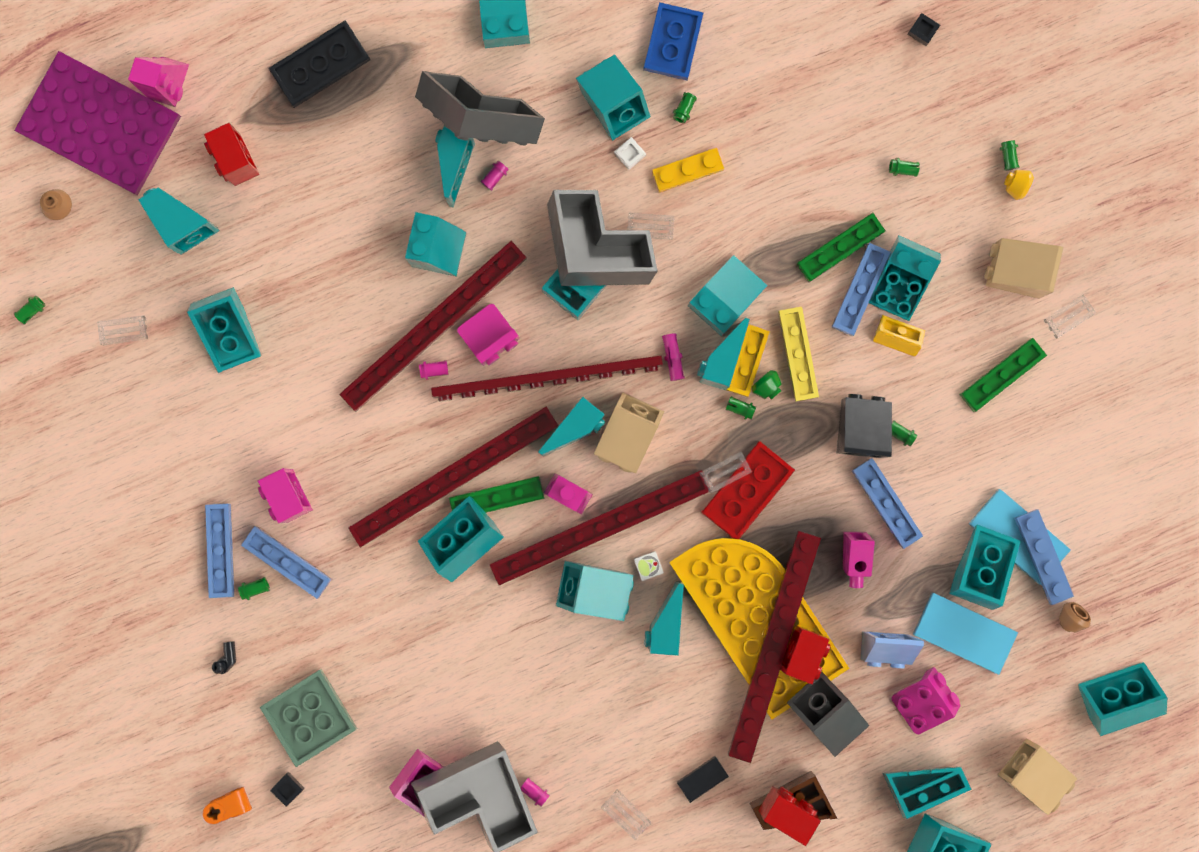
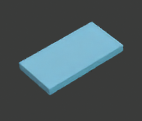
M998 489L970 521L969 525L975 528L978 524L1020 540L1015 564L1036 583L1041 585L1014 519L1028 512L1001 489ZM1047 530L1061 562L1071 549Z
M931 593L913 635L998 675H1000L1018 632L935 593Z

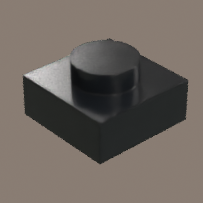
M921 13L908 32V35L927 46L940 27V24Z
M287 772L270 791L287 807L305 788Z

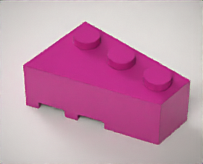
M135 57L128 80L147 98L176 107L177 102L181 100L183 95L182 86L189 64L166 57Z

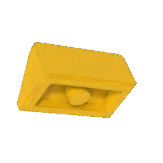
M882 315L873 341L908 355L916 356L922 348L925 330Z

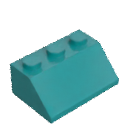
M469 496L419 539L418 543L436 572L450 582H453L502 540L504 536L494 521Z
M1144 662L1078 684L1089 719L1100 736L1167 714L1168 697Z

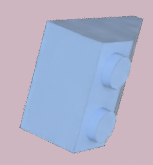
M862 631L861 660L867 662V666L881 667V663H891L890 667L905 668V664H913L924 646V641L909 634Z

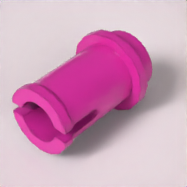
M497 161L496 164L493 163L492 169L480 181L491 191L504 175L507 176L506 172L509 170L500 161Z
M447 360L427 364L425 361L423 364H419L420 376L428 380V377L449 375Z
M529 777L521 786V791L536 802L535 806L538 804L542 807L550 796L547 794V790H542Z

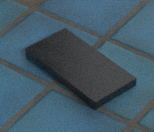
M345 20L268 69L293 108H295L371 59Z

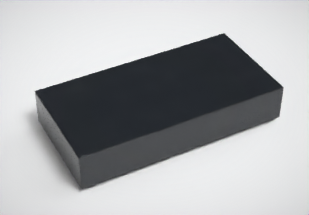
M714 756L678 780L677 784L691 803L729 776L716 756Z

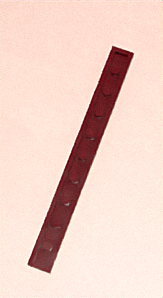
M511 240L339 395L357 412L521 265L527 257Z
M662 355L432 387L431 391L433 398H438L439 402L453 400L452 396L461 395L462 399L472 398L478 392H484L485 395L498 394L499 389L506 388L507 392L520 391L521 386L530 385V389L544 387V383L553 382V386L564 385L570 379H576V382L590 381L592 376H599V379H608L613 377V373L621 372L622 376L636 374L635 370L644 369L645 373L659 371L658 367L663 366Z
M547 406L356 522L348 527L359 547H363L558 427L557 422Z
M700 470L489 565L498 586L704 495L710 492L711 489L703 471Z
M797 531L728 751V756L748 763L752 761L819 547L820 537Z

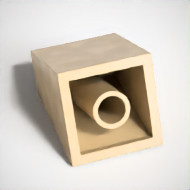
M1001 238L996 243H993L990 249L989 256L992 257V261L985 271L986 286L1037 299L1054 292L1064 247Z
M623 392L594 455L598 456L603 462H612L618 465L625 472L636 474L665 411Z
M1027 738L998 773V776L1047 815L1058 809L1060 800L1065 794H1069L1073 790L1075 781L1078 779L1044 748Z

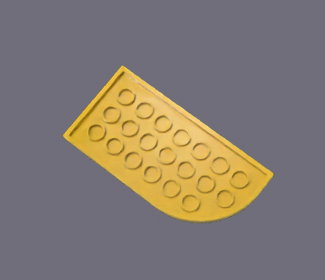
M732 538L712 539L691 547L669 563L749 685L785 569L774 556L753 543ZM802 598L792 633L795 625L829 639L830 650L827 657L822 658L820 666L822 667V672L832 681L850 668L805 599ZM780 670L767 710L770 719L773 720L791 708L787 702L808 683L786 675Z

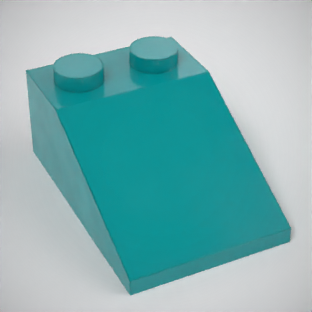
M479 0L485 49L530 44L525 0Z
M444 126L442 130H438L435 142L438 143L437 148L444 197L449 207H454L475 142L473 138L461 140L455 137V133Z
M733 255L689 302L688 307L722 337L768 285Z
M234 287L190 304L187 313L218 373L261 357L245 309Z
M745 318L711 353L706 361L702 360L697 372V376L701 377L700 383L723 390L730 387L750 319Z
M582 397L538 452L542 456H546L591 435L593 431L597 434L605 424L603 420L605 414Z
M977 524L957 567L949 594L990 610L1002 607L1021 541Z
M681 581L675 582L652 621L650 631H645L644 645L648 647L650 654L679 656L684 584Z
M924 814L907 852H989L992 844L942 819Z

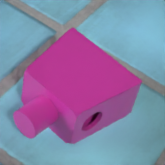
M554 473L544 491L545 495L581 515L593 495Z
M867 532L843 533V570L847 576H850L849 587L863 588L864 577L872 576L875 541Z

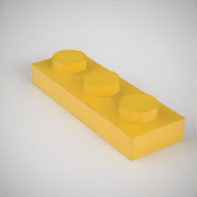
M716 147L652 169V174L659 193L722 172L724 171V166Z
M748 324L731 384L726 389L727 391L749 397L770 331Z

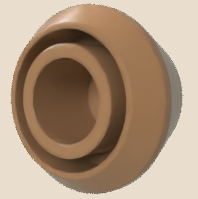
M52 189L42 195L40 208L47 218L61 220L70 213L72 201L70 196L63 190Z
M1075 602L1064 604L1059 619L1060 625L1065 631L1076 633L1090 627L1091 617L1081 605Z

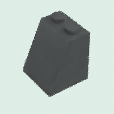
M822 671L818 680H814L813 684H806L787 702L834 757L870 726L849 699Z

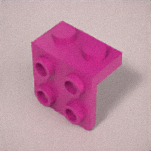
M494 304L487 305L457 329L459 335L483 366L486 364L488 366L492 365L500 358L499 354L505 350L509 352L518 345L517 341L520 339L519 335L512 329Z
M935 667L927 670L920 681L894 693L891 698L912 731L917 735L954 718L961 706L958 696L951 692L944 676L938 673Z

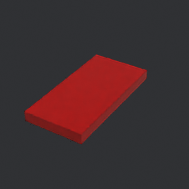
M758 441L701 513L730 537L740 539L794 473L795 469L761 441Z

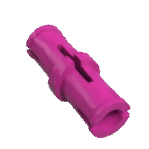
M677 334L663 335L662 339L666 353L664 359L668 364L670 381L685 379L681 362L683 356L679 352Z

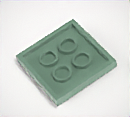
M322 669L260 707L295 767H298L358 729Z

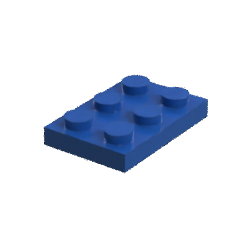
M659 2L643 71L688 81L704 12Z

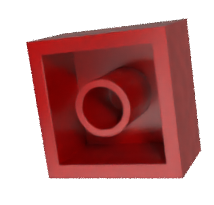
M226 123L204 134L207 140L204 143L205 148L210 156L213 155L217 162L214 164V167L219 176H223L226 182L229 181L234 186H237L260 175L241 134L230 123Z
M795 625L780 670L786 675L813 684L814 680H818L820 677L822 658H826L831 646L828 644L829 639L821 634Z
M772 786L758 810L766 823L804 846H807L821 822L816 815L817 811L813 808V805L803 799L800 802L797 801L793 793L782 786L779 789Z

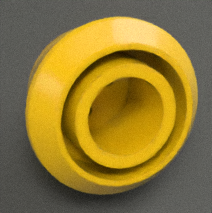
M1030 170L1009 172L1004 181L1006 191L1015 200L1023 199L1032 185L1034 176Z

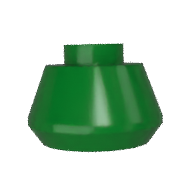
M773 370L767 372L752 386V392L763 399L769 397L772 400L782 391L779 388L782 383L778 373Z

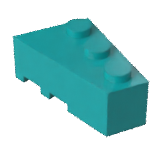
M961 767L882 773L902 817L906 819L972 790Z

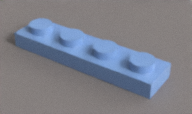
M871 243L867 245L832 328L852 337L855 335L891 253L890 251Z
M873 458L852 470L902 549L923 537Z
M231 504L205 505L209 598L234 597Z
M1035 509L1015 517L1014 519L1049 604L1054 605L1074 597L1039 510Z
M254 526L241 545L316 599L321 596L332 580L257 526Z

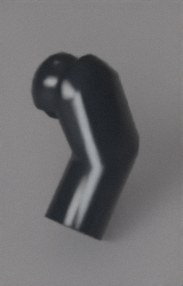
M235 641L223 642L224 655L212 665V670L215 674H225L235 665Z

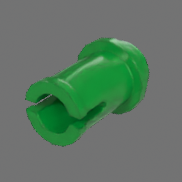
M684 92L677 109L673 110V119L680 123L688 121L690 119L689 114L697 97L689 92Z
M1015 140L1002 142L1000 151L1003 153L1004 170L1020 168L1016 150L1018 144L1015 143Z
M900 158L891 159L889 173H893V176L901 174L917 177L920 163L902 161Z
M38 296L29 297L28 302L15 312L14 316L25 325L38 312L44 311L45 303Z
M731 396L728 402L731 404H727L725 409L745 417L744 419L746 420L747 418L752 419L756 406H753L752 402L748 404Z
M893 420L892 436L902 441L904 446L908 445L911 447L918 436L914 433L915 430L912 429L910 431Z
M266 577L247 584L243 582L242 586L238 587V591L242 600H250L255 595L270 591V587Z

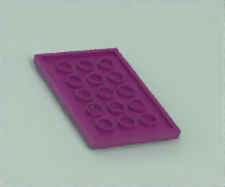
M58 51L14 131L138 196L181 116Z

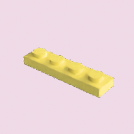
M802 307L780 310L778 314L795 402L818 398L819 393Z

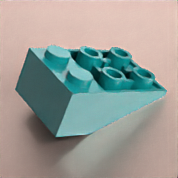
M898 235L890 250L891 253L869 300V304L910 321L941 262V254Z
M557 269L542 287V292L575 319L579 320L607 285L561 286Z

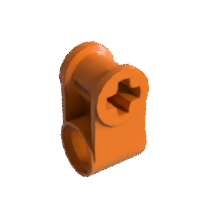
M244 787L237 788L212 800L203 809L204 820L209 824H217L252 810ZM213 808H214L215 810L219 809V810H220V813H219V814H217V813H212L211 810H212Z

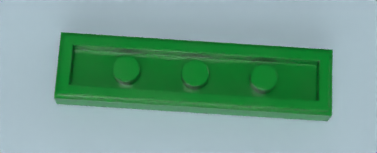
M871 213L799 261L797 266L810 283L886 232L875 214Z
M1030 338L959 395L973 412H977L1044 359L1047 354L1034 338Z
M537 476L451 497L449 501L453 511L470 496L487 513L545 498L540 478Z

